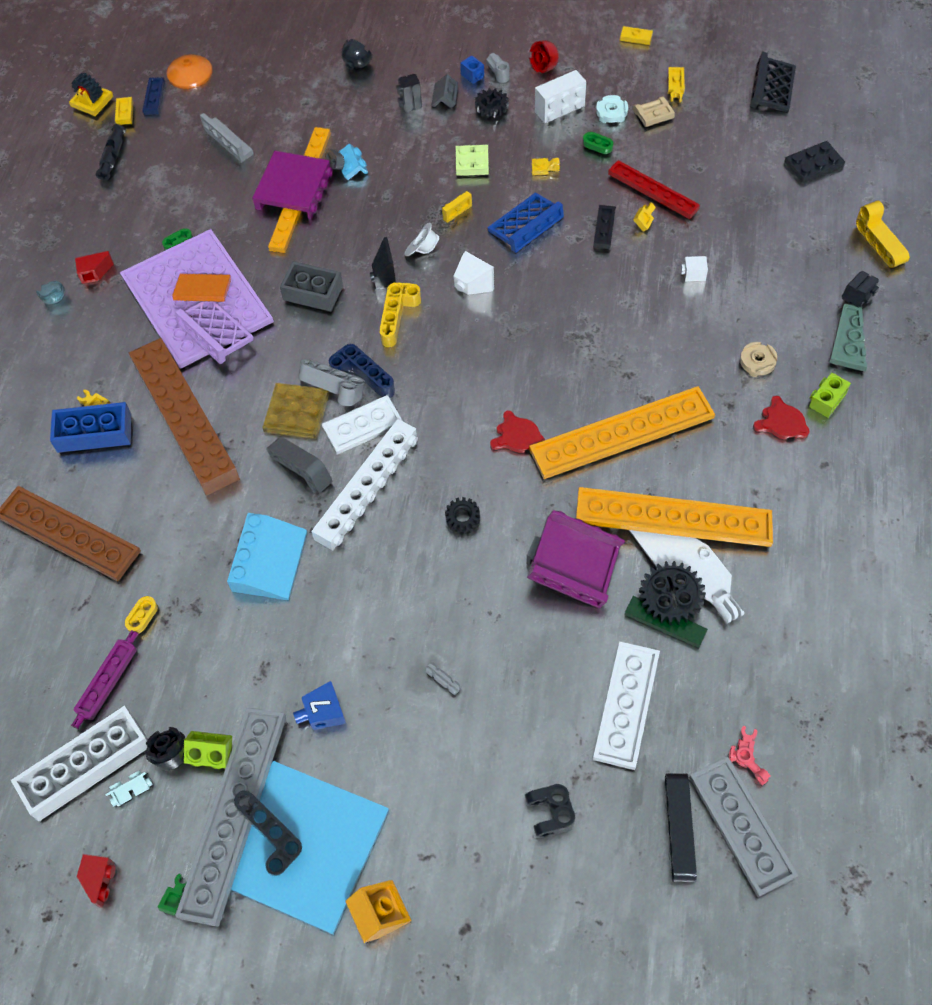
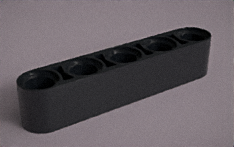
M666 773L665 793L672 881L696 882L697 869L688 773Z

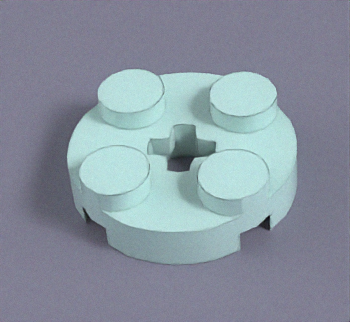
M616 95L605 96L603 100L597 102L596 114L602 123L623 122L628 113V103L625 100H620L621 97Z

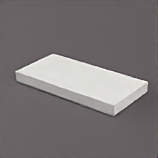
M388 395L321 425L338 455L387 433L397 419L403 420Z

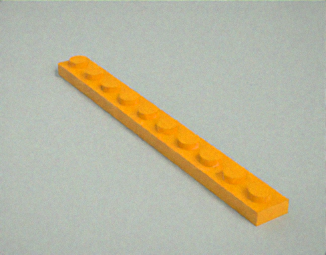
M314 128L304 156L322 158L331 135L330 129ZM283 208L268 245L269 251L286 253L301 211Z

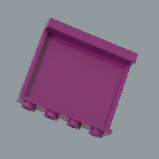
M274 151L252 197L255 209L262 210L264 204L299 210L307 212L308 219L311 220L313 213L317 211L318 202L322 199L323 190L327 188V181L332 176L333 169L330 167V161Z
M553 510L546 519L527 578L600 609L607 603L609 595L606 592L619 548L624 544L625 540L620 539L615 534L606 533L599 527L585 524L580 519L571 518L561 511Z

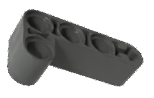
M282 436L278 437L266 448L268 454L274 460L305 478L308 486L316 494H320L333 482L328 470L320 459Z

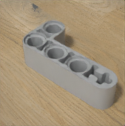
M301 360L299 380L338 394L337 401L343 406H352L362 399L365 384L362 378L314 360Z

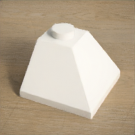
M465 251L454 274V287L468 295L492 292L494 290V267Z

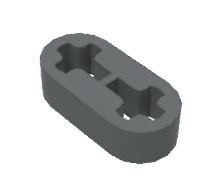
M327 149L325 160L330 161L332 169L342 170L344 168L343 155L336 149Z

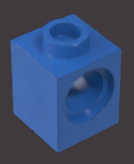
M472 55L460 62L461 75L472 84L484 77V64Z

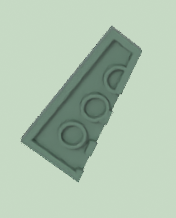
M849 304L843 305L829 363L866 372L867 362L865 358V336L863 334L864 325L861 307L858 308Z

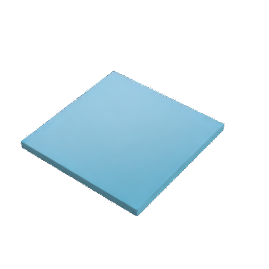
M273 761L260 802L300 840L302 851L281 875L271 876L267 873L265 865L276 848L252 825L231 890L334 935L347 906L345 901L352 895L389 813V808ZM262 811L256 812L254 816L255 822L263 823L266 820V814ZM273 827L270 829L269 834L273 839H278L282 836V830L279 827ZM290 842L286 844L285 850L288 854L293 855L297 853L298 846ZM273 859L270 861L269 867L273 872H278L282 868V863L278 859Z

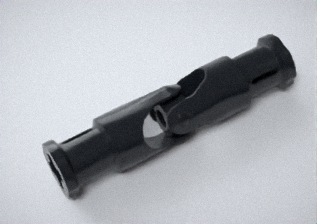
M120 124L113 125L112 133L108 136L99 162L100 167L95 173L96 177L103 181H108L110 178V171L114 168L123 142L122 137L126 133V129Z

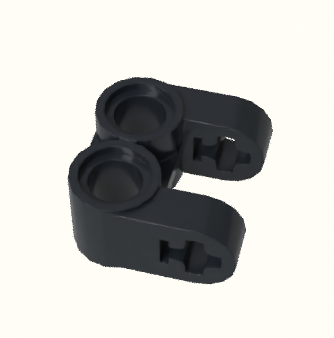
M554 784L529 791L525 794L527 806L533 807L547 803L552 815L551 820L543 821L533 826L536 838L561 834L573 828L575 812L571 805L569 791L564 785ZM561 794L564 799L557 802L553 800L552 796ZM560 815H567L570 820L567 823H562L558 817Z

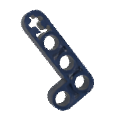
M347 344L329 358L330 367L346 373L352 370L381 397L388 395L391 398L395 395L393 378L356 345Z

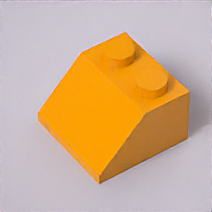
M393 880L361 887L345 901L364 943L379 939L412 921Z

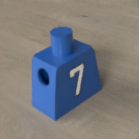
M331 681L302 697L304 708L293 712L297 724L309 720L313 730L346 723Z

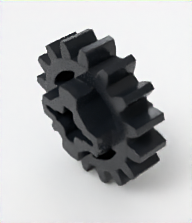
M488 88V91L482 90V93H478V97H475V108L477 113L481 112V116L486 114L487 118L490 115L495 118L497 114L501 116V112L506 113V109L509 108V98L506 93L502 94V90L497 91V88L494 90Z

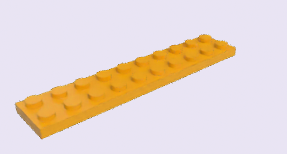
M697 386L530 445L529 450L543 479H547L714 419L715 413L701 389Z
M584 487L578 488L576 519H580L588 525L771 547L773 544L772 510Z

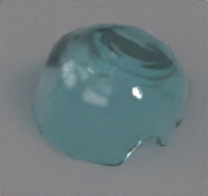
M51 281L46 285H41V291L37 290L36 293L44 303L50 305L57 304L64 297L65 287L58 281Z

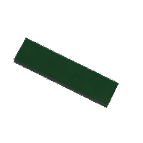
M632 597L624 615L700 648L707 633V628L689 620L686 623L683 619H680V625L676 623V620H673L672 624L669 625L666 619L661 624L660 617L653 620L654 613L647 615L648 608H642L644 601H640L638 597Z

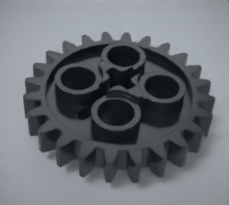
M665 561L664 567H661L658 563L657 570L650 568V574L645 573V580H641V586L643 587L639 588V593L642 594L640 595V601H644L642 608H648L647 615L654 613L653 620L660 617L661 624H663L665 619L668 620L669 625L672 624L673 620H676V623L680 625V619L687 623L688 616L694 619L695 612L700 613V606L704 605L703 598H705L706 593L702 592L705 590V585L701 584L702 577L696 578L698 572L694 571L691 573V566L684 569L683 562L676 566V562L673 561L672 566H669L667 561ZM667 577H670L672 581V590L675 594L677 609L673 607L672 594L669 592L670 585ZM681 579L684 580L685 583L680 585L677 584L675 581ZM663 583L665 586L663 588H658L655 586V584ZM687 598L689 602L682 603L679 599ZM661 601H666L669 603V605L663 607L659 603Z

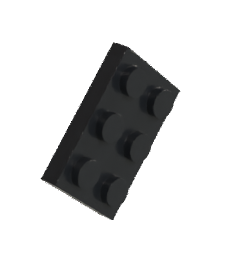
M828 141L786 156L784 161L802 183L845 165V160Z

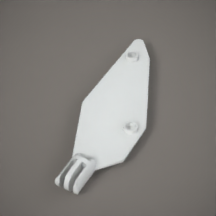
M629 530L656 567L658 563L661 567H664L665 561H667L669 566H672L673 561H675L676 566L683 562L684 569L691 566V573L697 571L696 578L702 577L701 584L705 585V590L702 591L706 593L704 599L713 604L727 624L731 620L733 621L744 615V611L730 594L732 575L708 545L691 537ZM676 580L681 585L685 583L684 580Z

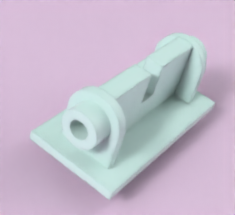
M139 770L128 776L130 781L123 785L119 781L110 786V792L105 795H112L113 798L110 799L112 806L118 805L119 807L121 804L132 799L129 793L131 789L136 796L149 790L153 783L149 777L146 779L144 777L148 772L141 773Z

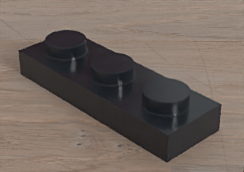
M599 205L593 248L610 249L616 206Z

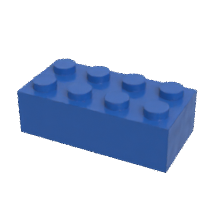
M126 402L52 410L50 442L57 453L131 445L132 414Z

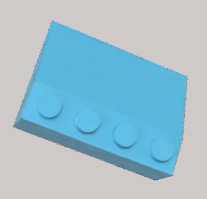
M248 513L227 580L231 591L289 600L307 530L267 515Z

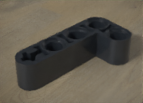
M246 790L238 792L234 799L237 811L276 848L266 861L265 868L267 873L271 876L281 875L301 853L302 844L300 840L251 792ZM240 797L244 799L248 797V803L252 808L254 804L257 805L250 815L247 814L249 808L246 805L239 806ZM262 811L266 814V820L263 823L255 822L253 816L256 812ZM279 827L282 830V836L278 839H273L269 834L270 829ZM290 842L298 846L297 853L293 855L288 854L285 850L286 844ZM273 859H278L282 863V868L278 872H273L269 867V863Z

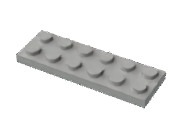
M728 757L690 775L691 782L757 897L798 877L793 865Z

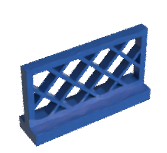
M535 192L487 227L488 232L511 245V250L516 253L564 217L563 204L560 202L553 203ZM534 200L540 201V203L531 204V202H533ZM540 208V211H531V209ZM522 209H528V212H519V211L522 210ZM531 216H537L535 219H530ZM519 217H528V220H519ZM510 218H516V221H507V220L510 219ZM518 225H525L522 228H518ZM507 226H516V229H506V228H507ZM497 227H504L503 230H496Z

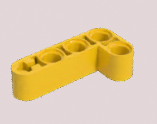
M877 200L860 208L856 219V226L890 268H894L909 261V252L881 220L884 207Z
M396 282L388 286L380 325V338L384 347H393L397 342L403 306L416 307L420 305L421 292L417 284Z

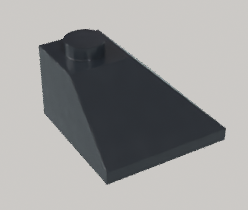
M384 237L372 263L373 272H370L371 283L375 282L376 289L385 288L391 283H396L394 264L387 237Z

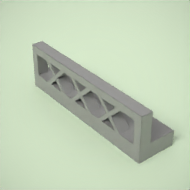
M204 113L200 115L204 130L241 163L254 155L253 150L216 117L210 119Z

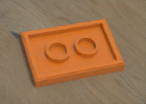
M179 274L172 295L173 300L225 302L231 283V275Z

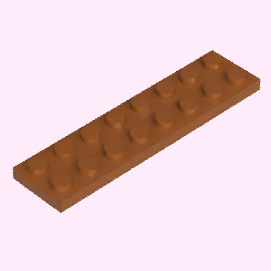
M20 486L15 488L0 507L1 521L117 582L141 552L139 547Z

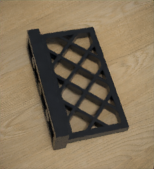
M762 51L756 66L750 107L756 108L757 104L789 112L796 65L768 58V53ZM768 64L774 65L776 68L772 69ZM784 69H789L791 72L787 73ZM779 71L782 75L778 76L775 72ZM771 74L774 79L770 80L767 75ZM782 79H786L789 83L785 84ZM778 82L780 86L776 87L774 83ZM769 85L772 90L768 91L765 86ZM784 89L787 94L783 95L780 90ZM776 93L779 97L775 98L772 94ZM767 96L770 101L763 100V97ZM782 100L786 104V106L780 104L779 101Z

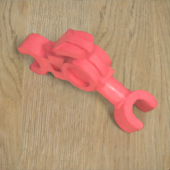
M743 726L740 732L742 740L738 739L737 751H735V745L731 746L729 759L731 762L736 761L738 765L745 767V769L748 767L755 774L756 780L763 786L769 781L768 778L771 775L754 762V740L758 732L757 729H754L752 735H747L745 733L746 726Z

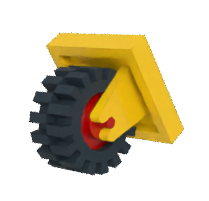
M82 72L71 83L72 88H74L73 91L77 92V94L69 101V104L73 108L96 116L114 96L112 91L99 86L95 78L92 79L91 75L87 76V73L83 74Z

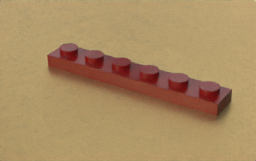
M619 160L608 170L610 176L688 219H691L700 208V204Z

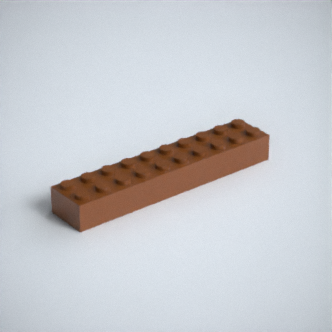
M162 338L129 352L136 370L205 495L207 496L240 480L233 462Z

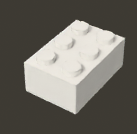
M574 70L535 87V113L544 124L585 106L586 80L577 70Z

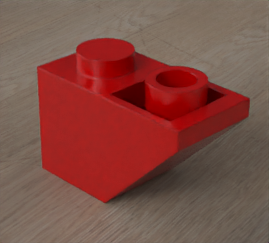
M109 251L75 258L77 274L82 284L99 281L114 265Z
M83 854L77 878L90 901L97 907L103 908L104 901H107L109 896L108 886L110 879L115 874V863L107 857Z

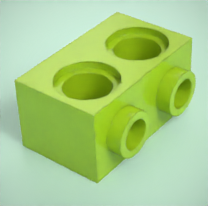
M831 372L828 378L824 377L819 384L820 388L812 392L809 398L811 399L809 407L829 418L847 394L851 383Z
M190 731L184 740V763L193 766H211L215 769L226 768L232 751V735Z

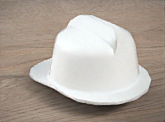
M427 223L421 229L418 236L407 247L405 256H409L415 251L426 254L435 248L439 241V236L431 229V223Z

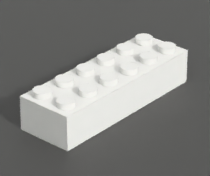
M123 706L13 778L11 782L29 814L37 821H41L147 749V738L132 714Z

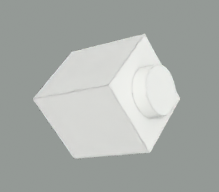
M706 256L685 257L684 264H681V275H684L685 282L706 281L708 272Z

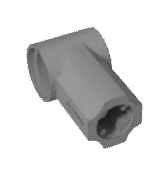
M495 53L489 54L486 64L496 75V80L499 83L508 82L510 79L509 63L503 61Z

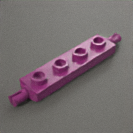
M131 630L125 640L118 639L73 709L77 714L71 724L73 728L79 730L85 719L93 720L137 651L133 645L134 640L139 635L137 632Z

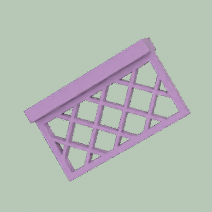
M202 301L185 311L181 308L175 311L177 325L219 364L226 361L225 356L254 340L253 336L216 302ZM209 304L213 307V310L203 309ZM199 314V318L190 317L189 315ZM202 314L212 315L211 319L202 318ZM214 316H223L224 320L214 319ZM200 323L210 324V327H201ZM213 324L222 325V329L212 328ZM225 325H233L235 329H225ZM211 333H218L221 336L220 338H215L211 336ZM224 334H231L233 339L223 338ZM236 335H244L246 338L236 339ZM222 343L232 344V346L225 349Z

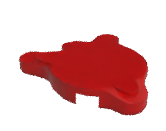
M773 396L771 406L763 409L762 415L766 419L757 420L753 425V429L757 432H770L784 440H787L788 437L806 438L810 433L805 417L800 410L785 404L780 396Z
M507 410L503 414L504 422L497 426V433L501 434V436L492 439L490 447L493 450L507 448L514 452L524 453L525 450L529 449L530 445L542 442L545 438L540 434L534 422L519 418L512 411Z

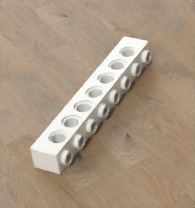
M399 419L395 421L311 531L316 542L332 551L342 543L344 535L347 531L352 530L356 519L364 514L368 503L375 499L377 491L385 486L389 475L396 471L398 463L406 458L408 450L417 443L416 428Z

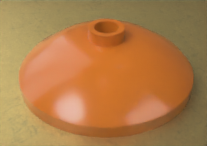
M188 54L172 61L167 68L166 74L168 81L173 86L181 89H192L205 84L210 79L212 66L205 57Z

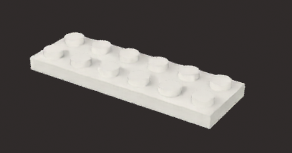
M619 641L593 760L635 770L657 668L659 650Z

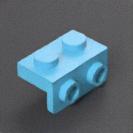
M349 143L339 151L344 157L342 173L347 180L360 170L364 174L368 173L367 164L361 157L362 152L358 147H353Z

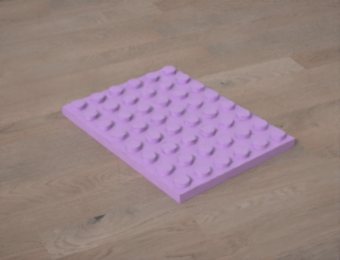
M211 229L120 272L123 280L159 337L162 338L180 369L209 354L176 323L175 311L180 308L185 311L202 302L173 300L172 295L179 274L231 275V283L225 302L216 303L250 334L274 322L273 317ZM209 304L203 309L213 310V307ZM199 314L189 315L190 317L199 318ZM202 314V318L211 319L212 315ZM215 315L214 319L224 320V317ZM200 323V326L209 328L210 324ZM213 324L212 328L222 329V325ZM225 325V329H235L233 325ZM211 333V336L220 338L221 334ZM224 334L223 338L233 339V335ZM236 335V339L245 337L244 335ZM222 343L223 347L229 345L228 343Z

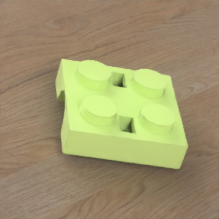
M488 145L456 146V176L489 175Z

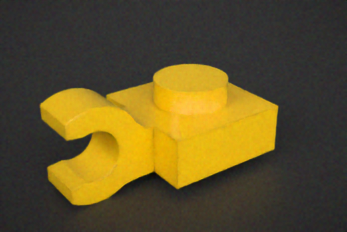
M548 158L532 159V176L549 175L548 171H560L559 158H553L548 161Z
M652 202L648 206L643 205V207L639 208L633 219L642 231L648 230L654 219L651 214L656 206Z

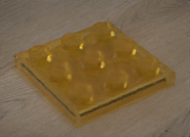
M276 383L262 427L263 431L317 439L329 391L322 388Z

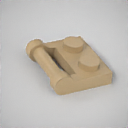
M664 96L659 97L655 101L633 106L634 113L639 116L645 127L672 119L675 116V112Z

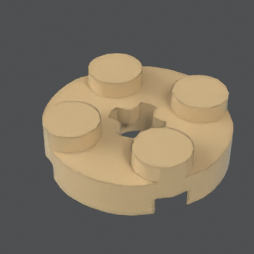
M761 342L747 344L740 356L741 366L752 377L769 374L775 369L777 362L775 349L768 344L767 346L761 345ZM757 356L758 358H762V360L758 361L755 358Z

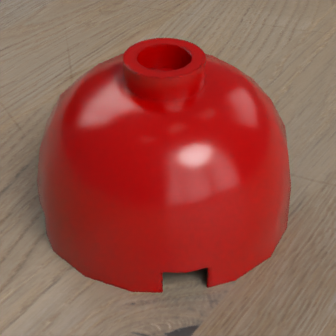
M546 40L536 41L532 44L530 48L532 53L529 60L534 71L547 73L553 70L559 61V52L555 44Z

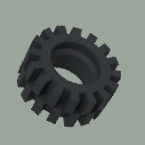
M462 497V501L456 498V502L452 500L450 505H447V510H445L446 522L453 532L456 530L458 534L460 532L467 534L466 531L471 533L473 528L476 529L478 527L477 524L480 523V510L475 501L472 503V499L469 498L466 501V497ZM465 510L470 513V518L467 521H458L455 517L459 511Z

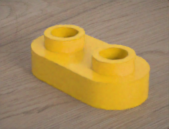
M150 596L142 597L137 601L125 619V627L129 632L133 630L139 634L145 630L157 612L158 605L156 601Z

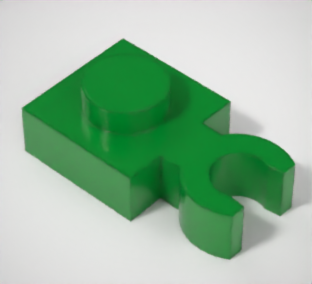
M181 874L175 877L174 888L167 887L158 905L159 911L176 915L186 883L181 884L183 879Z

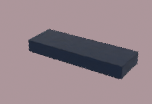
M164 77L149 78L142 109L144 115L159 114L165 86Z

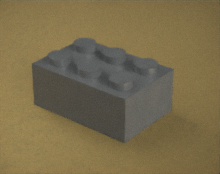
M292 261L280 285V290L285 301L332 311L343 287L341 272Z

